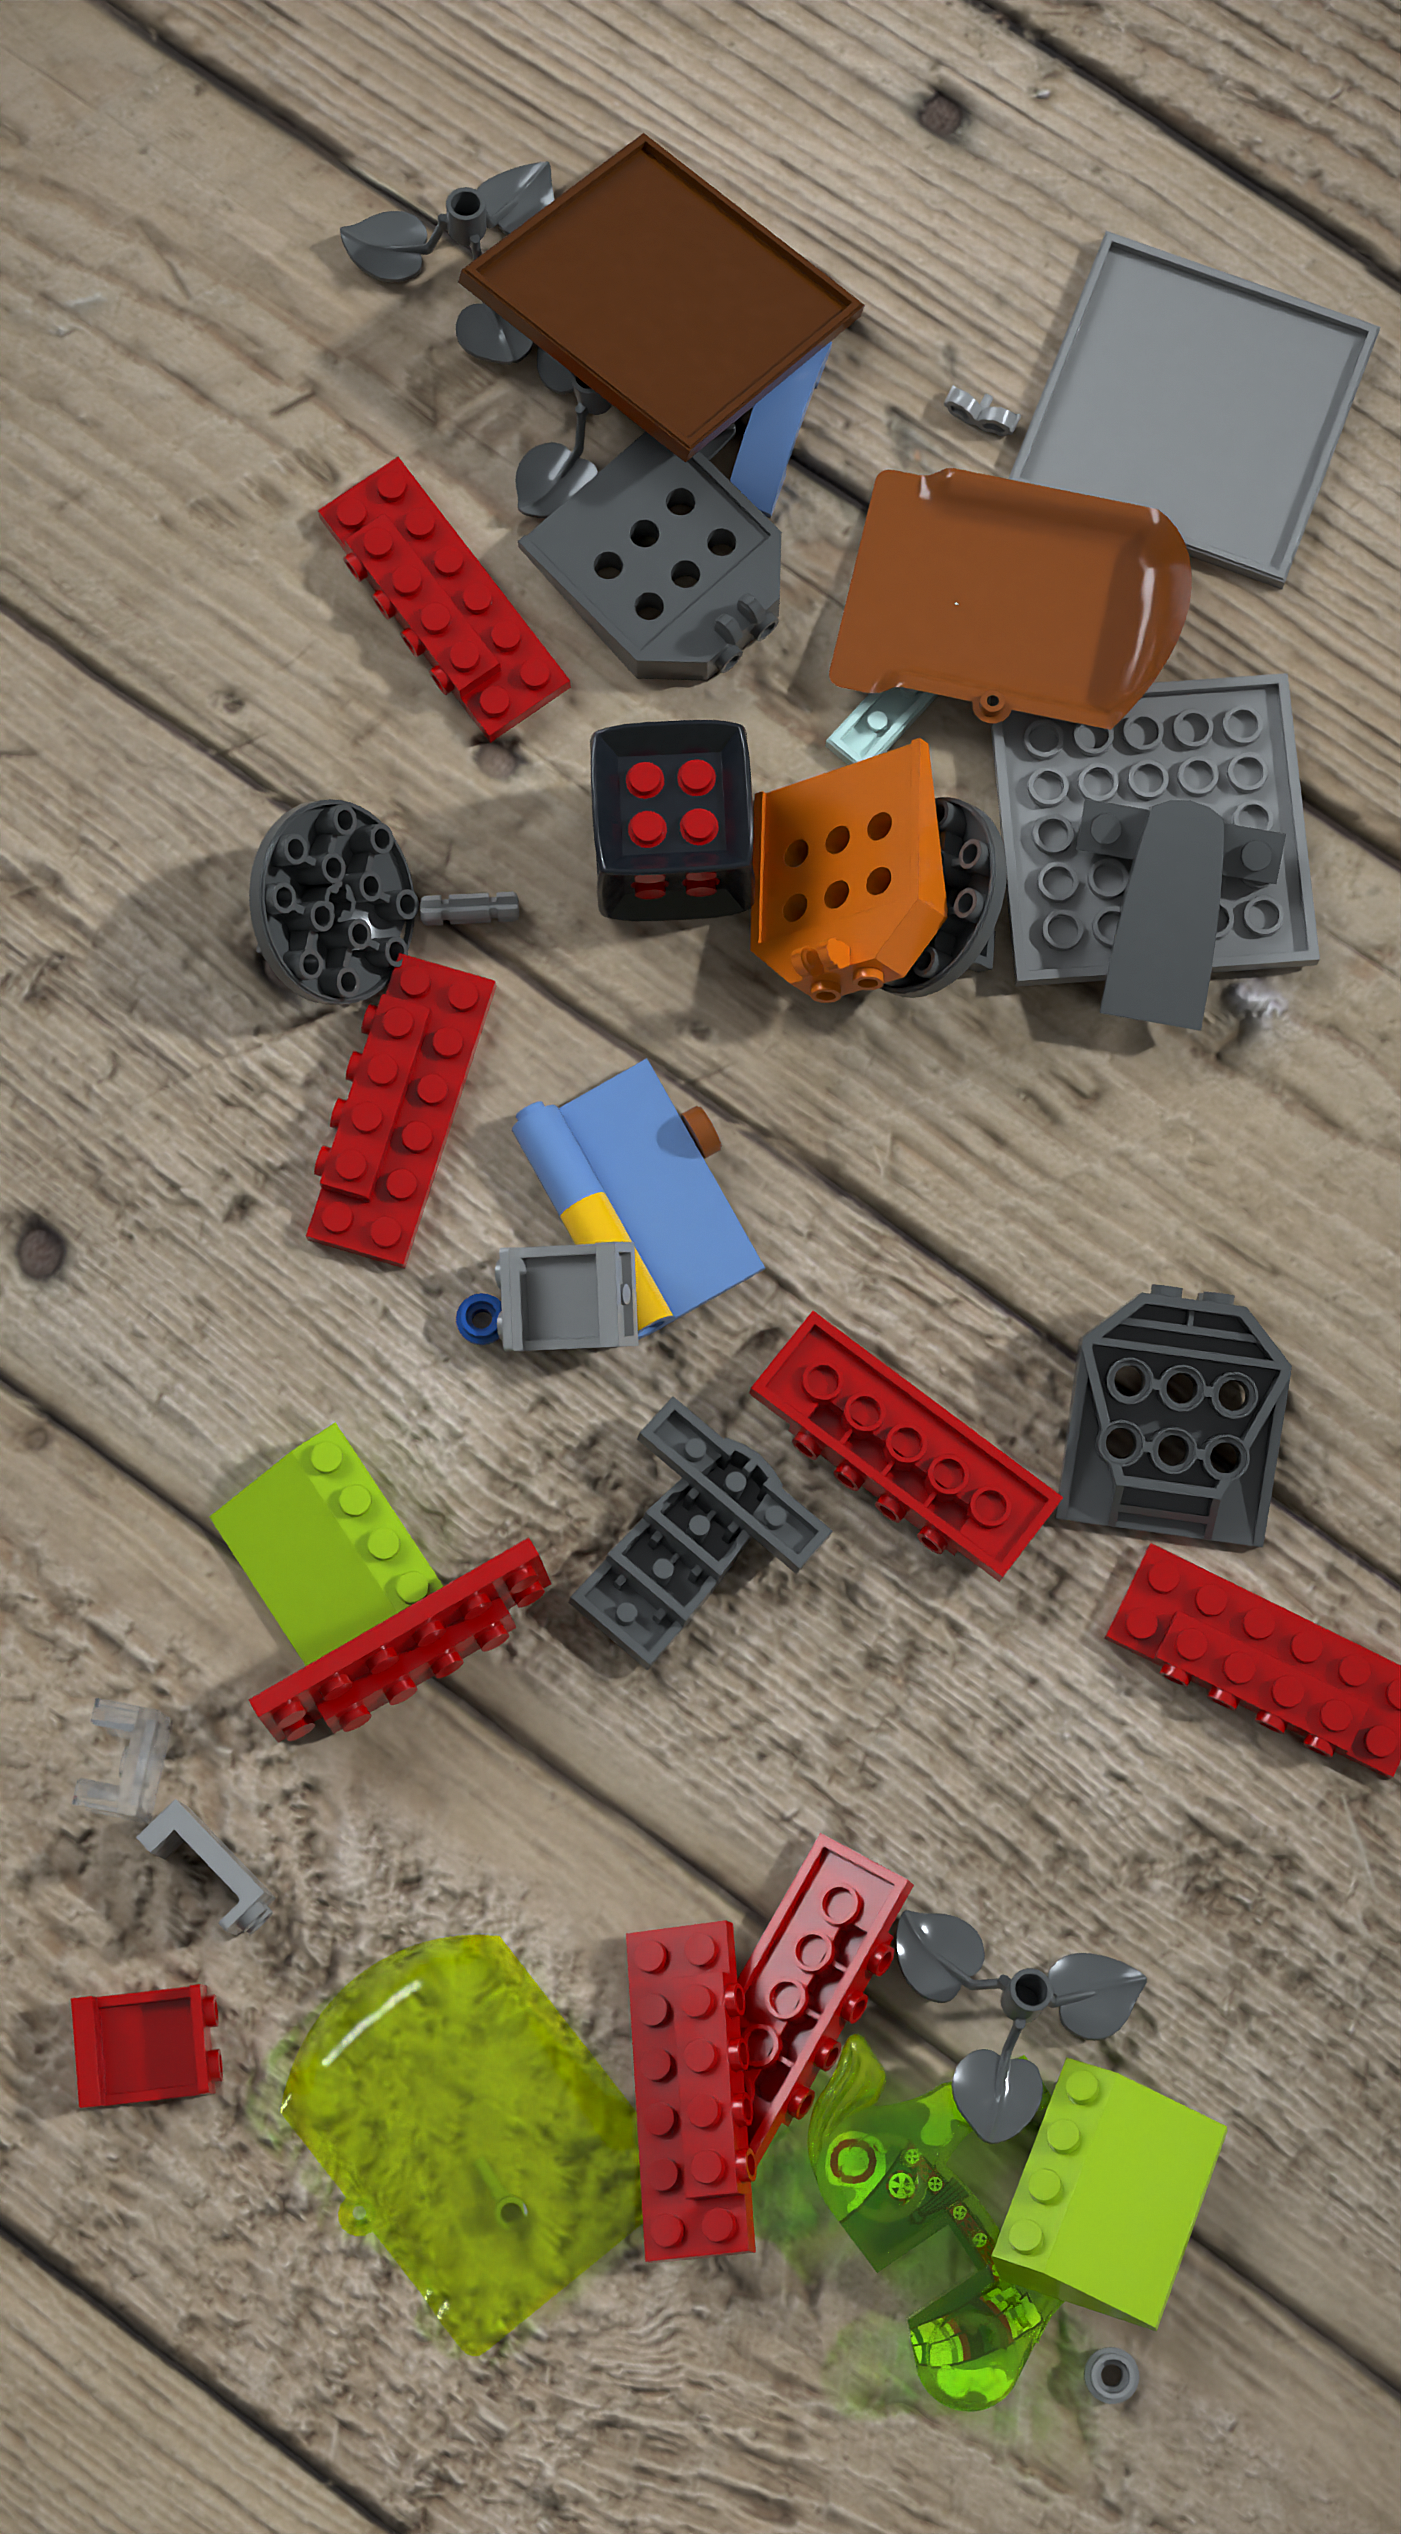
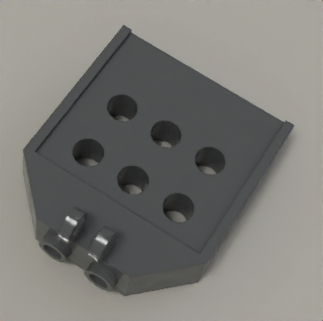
M646 431L527 536L524 535L518 540L520 550L637 679L707 681L718 671L721 673L729 671L742 657V649L753 639L757 641L765 639L779 623L782 532L700 451L687 462H684ZM678 504L688 505L693 509L690 513L681 516L669 511L671 507ZM645 535L656 539V543L650 547H640L633 543L636 538ZM724 544L731 547L733 551L728 555L718 556L713 554L710 549L715 545ZM607 567L616 568L621 572L614 579H604L597 575L601 569ZM680 576H690L696 579L697 583L692 587L682 588L674 584V581ZM649 607L655 608L662 613L654 620H645L637 615L639 611Z
M1152 1284L1151 1293L1142 1292L1137 1294L1079 1338L1058 1494L1063 1499L1056 1507L1055 1518L1263 1547L1292 1365L1249 1309L1244 1306L1234 1305V1295L1204 1291L1203 1293H1198L1196 1300L1182 1298L1183 1288ZM1124 1366L1135 1368L1141 1375L1142 1384L1140 1390L1132 1396L1122 1395L1115 1387V1375ZM1177 1373L1186 1375L1193 1383L1192 1396L1182 1404L1170 1399L1166 1388L1168 1380ZM1229 1380L1238 1382L1245 1391L1243 1404L1234 1411L1226 1409L1219 1401L1220 1387ZM1116 1428L1126 1429L1133 1438L1132 1451L1123 1458L1113 1457L1106 1448L1107 1436ZM1174 1435L1182 1440L1185 1446V1454L1179 1463L1169 1466L1161 1461L1158 1455V1447L1165 1437ZM1223 1442L1230 1444L1237 1456L1235 1466L1225 1473L1218 1472L1213 1468L1210 1461L1212 1449Z

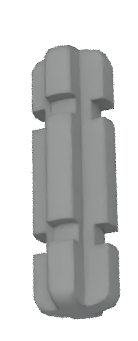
M497 892L496 897H489V893L449 895V899L444 900L441 899V895L424 896L420 902L421 920L427 926L443 925V920H450V924L491 923V918H498V922H513L518 920L519 899L515 892Z

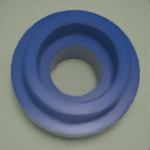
M485 1293L474 1294L466 1298L459 1306L456 1314V1324L462 1337L476 1345H488L500 1339L497 1330V1319L502 1311L501 1301ZM480 1312H486L492 1317L491 1324L483 1329L473 1325L474 1316Z

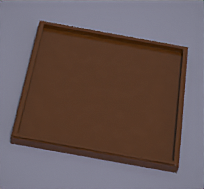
M645 133L641 134L463 268L458 280L459 284L684 462L692 458L860 318L865 307L857 298Z

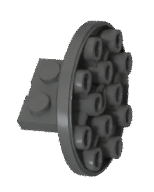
M935 798L948 908L947 919L905 977L884 983L880 988L897 996L907 998L924 997L947 987L967 969L977 973L993 969L996 936L994 928L1002 908L1006 887L1007 866L1004 845L997 827L985 812L956 798Z
M343 800L312 801L294 807L283 814L263 838L252 866L249 906L251 921L258 942L256 953L264 956L270 968L288 988L301 997L316 1003L326 1005L356 1003L368 999L382 990L390 982L394 967L402 965L403 958L397 961L399 953L408 955L414 919L419 910V901L414 893L406 859L393 837L391 829L371 812L361 806ZM406 921L404 939H402L400 934Z

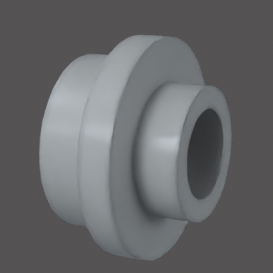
M1105 2347L1097 2350L1089 2357L1084 2369V2380L1087 2389L1096 2399L1108 2404H1117L1129 2399L1136 2391L1139 2383V2370L1133 2357L1126 2351L1116 2347ZM1110 2364L1118 2366L1121 2372L1119 2382L1112 2386L1105 2385L1101 2379L1103 2368Z

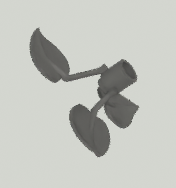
M546 161L519 166L489 178L477 190L469 187L454 190L447 197L446 214L438 215V224L428 242L427 230L422 221L415 215L403 211L382 212L357 224L341 227V240L351 260L363 272L384 282H403L416 277L422 269L421 255H429L433 252L445 229L448 230L449 236L458 244L471 246L473 259L475 260L482 255L480 240L486 233V227L492 229L498 225L504 234L509 235L554 201L551 165ZM485 303L469 305L458 316L456 322L458 342L468 354L477 359L511 365L512 363H519L531 352L534 342Z
M538 346L537 369L543 384L557 394H568L574 391L578 402L575 408L577 422L573 451L570 452L563 444L554 442L535 446L525 454L516 471L515 482L518 510L526 516L547 518L598 473L596 466L592 462L580 458L584 450L586 416L589 413L593 415L603 414L612 407V404ZM732 423L700 450L708 460L712 459L734 437L736 432L735 424Z
M905 1910L901 1914L897 1925L895 1947L898 1964L907 1984L921 1997L937 2003H947L957 1995L962 1985L969 1990H1002L1001 2007L1006 2016L1013 2020V2026L1002 2048L1001 2056L988 2049L975 2050L959 2062L952 2078V2094L957 2109L977 2136L988 2144L1001 2143L1017 2135L1034 2117L1042 2099L1043 2084L1037 2066L1026 2059H1011L1012 2051L1025 2024L1034 2021L1047 2005L1050 2008L1059 2007L1060 2021L1068 2032L1085 2040L1098 2041L1106 2039L1118 2032L1128 2020L1137 1998L1147 1983V1977L1130 1965L1110 1957L1092 1953H1074L1064 1956L1050 1968L1047 1976L1037 1969L1026 1968L1017 1972L1012 1979L1007 1975H1001L996 1979L974 1980L970 1977L977 1974L983 1966L985 1951L980 1935L970 1924L958 1917L947 1914L919 1913Z

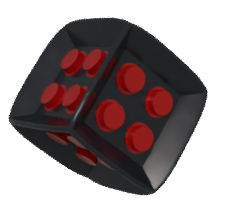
M679 720L622 724L594 732L590 739L591 797L597 864V901L601 915L622 921H672L718 918L751 909L755 899L756 883L751 864L754 839L750 756L745 727L738 723L719 720Z

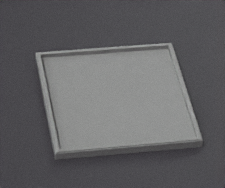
M1106 231L1008 479L1158 509L1177 527L1190 557L1283 589L1381 327Z

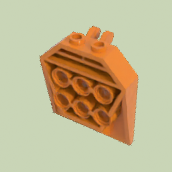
M921 738L911 740L909 745L768 793L762 791L755 794L753 870L756 884L754 904L751 906L750 951L787 982L809 995L814 1001L821 1003L836 1002L843 995L860 990H876L881 988L884 983L904 978L947 919L948 908L929 744Z

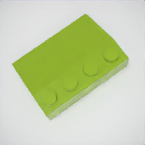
M336 1422L290 1451L209 1516L305 1666L444 1587Z
M1066 2057L991 2255L1000 2279L1157 2331L1228 2131L1227 2126L1117 2072Z

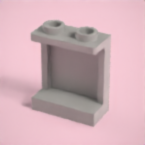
M598 1242L595 1244L500 1248V1259L495 1266V1279L497 1286L501 1289L502 1311L497 1319V1330L500 1339L503 1341L505 1352L639 1346L634 1242Z
M175 1799L136 1837L150 1853L164 1860L186 1841L239 1897V1902L218 1923L226 1932L238 1936L243 1931L251 1935L273 1914L268 1906L276 1897L188 1806Z

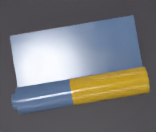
M647 1058L560 1108L556 1105L545 1106L542 1101H538L528 1105L516 1114L518 1122L512 1127V1132L574 1244L634 1242L638 1340L656 1332L766 1269Z

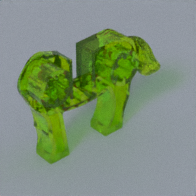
M852 2034L846 2039L837 2067L816 2100L810 2118L807 2136L808 2156L816 2178L819 2194L827 2208L877 2273L949 2225L977 2269L905 2317L916 2371L927 2392L941 2404L951 2409L967 2412L990 2408L1002 2401L1014 2388L1035 2344H1039L1048 2322L1065 2301L1000 2279L991 2256L1000 2230L972 2191L946 2166L947 2161L959 2143L973 2130L957 2109L952 2094V2081L940 2083L931 2090L903 2102L874 2106L886 2085L887 2076L885 2068L864 2036ZM1020 2055L1016 2057L1019 2059L1028 2060L1025 2055ZM1043 2082L1042 2099L1038 2110L1047 2107L1052 2097Z

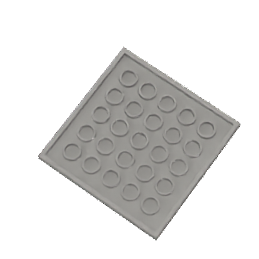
M1288 673L1152 683L1141 699L1111 730L1011 710L1010 715L1004 721L990 723L1001 839L1006 855V892L1016 987L1106 980L1109 957L1120 915V906L1133 859L1076 850L1085 799L1148 810L1151 806L1170 800H1191L1213 809L1224 818V823L1285 833L1286 838L1277 884L1222 875L1218 925L1211 973L1314 966L1318 964L1320 955ZM995 695L989 696V705H998L999 698Z

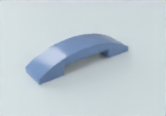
M832 342L828 343L753 407L730 481L766 517L771 518L786 477L788 461L814 388L817 389Z

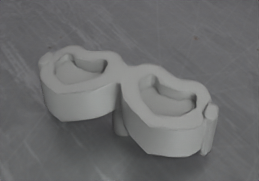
M954 385L944 401V406L947 407L953 416L959 417L966 424L978 426L984 432L995 433L999 436L1012 435L1021 418V414H1015L1002 407H990L993 397L989 394H985L979 404L969 393L956 388Z

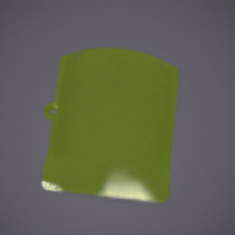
M458 1935L415 1944L395 1952L373 1964L348 1983L326 2006L309 2030L290 2070L280 2113L346 2198L340 2204L338 2211V2221L342 2229L354 2236H366L371 2232L377 2236L419 2290L447 2332L467 2355L480 2356L488 2351L643 2224L636 2110L500 1936ZM524 2204L527 2209V2214H525ZM362 2206L365 2208L366 2215L363 2219L358 2220L354 2218L353 2210L355 2207Z

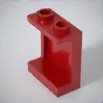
M195 1984L188 1987L101 1997L71 1998L79 2108H95L216 2094L215 2082L223 2081V2062L220 2049H212L210 2028L218 2027L219 2015L216 1995H207V1985Z

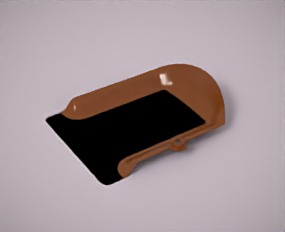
M946 468L931 475L884 470L877 475L829 670L830 680L841 688L866 693H880L894 687H904L972 701V709L975 715L987 723L1004 721L1010 715L1011 710L1111 730L1134 707L1155 681L1179 639L1188 613L1192 590V570L1189 553L1177 527L1166 515L1155 508L956 468ZM991 695L997 696L999 698L998 705L990 706L987 703V698Z

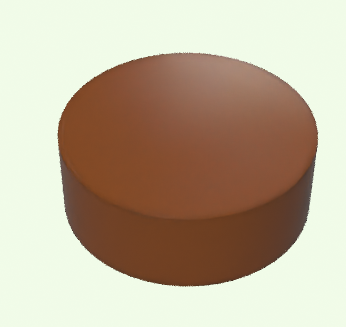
M695 1106L681 1113V1119L704 1159L721 1151L722 1145L718 1134L702 1107Z

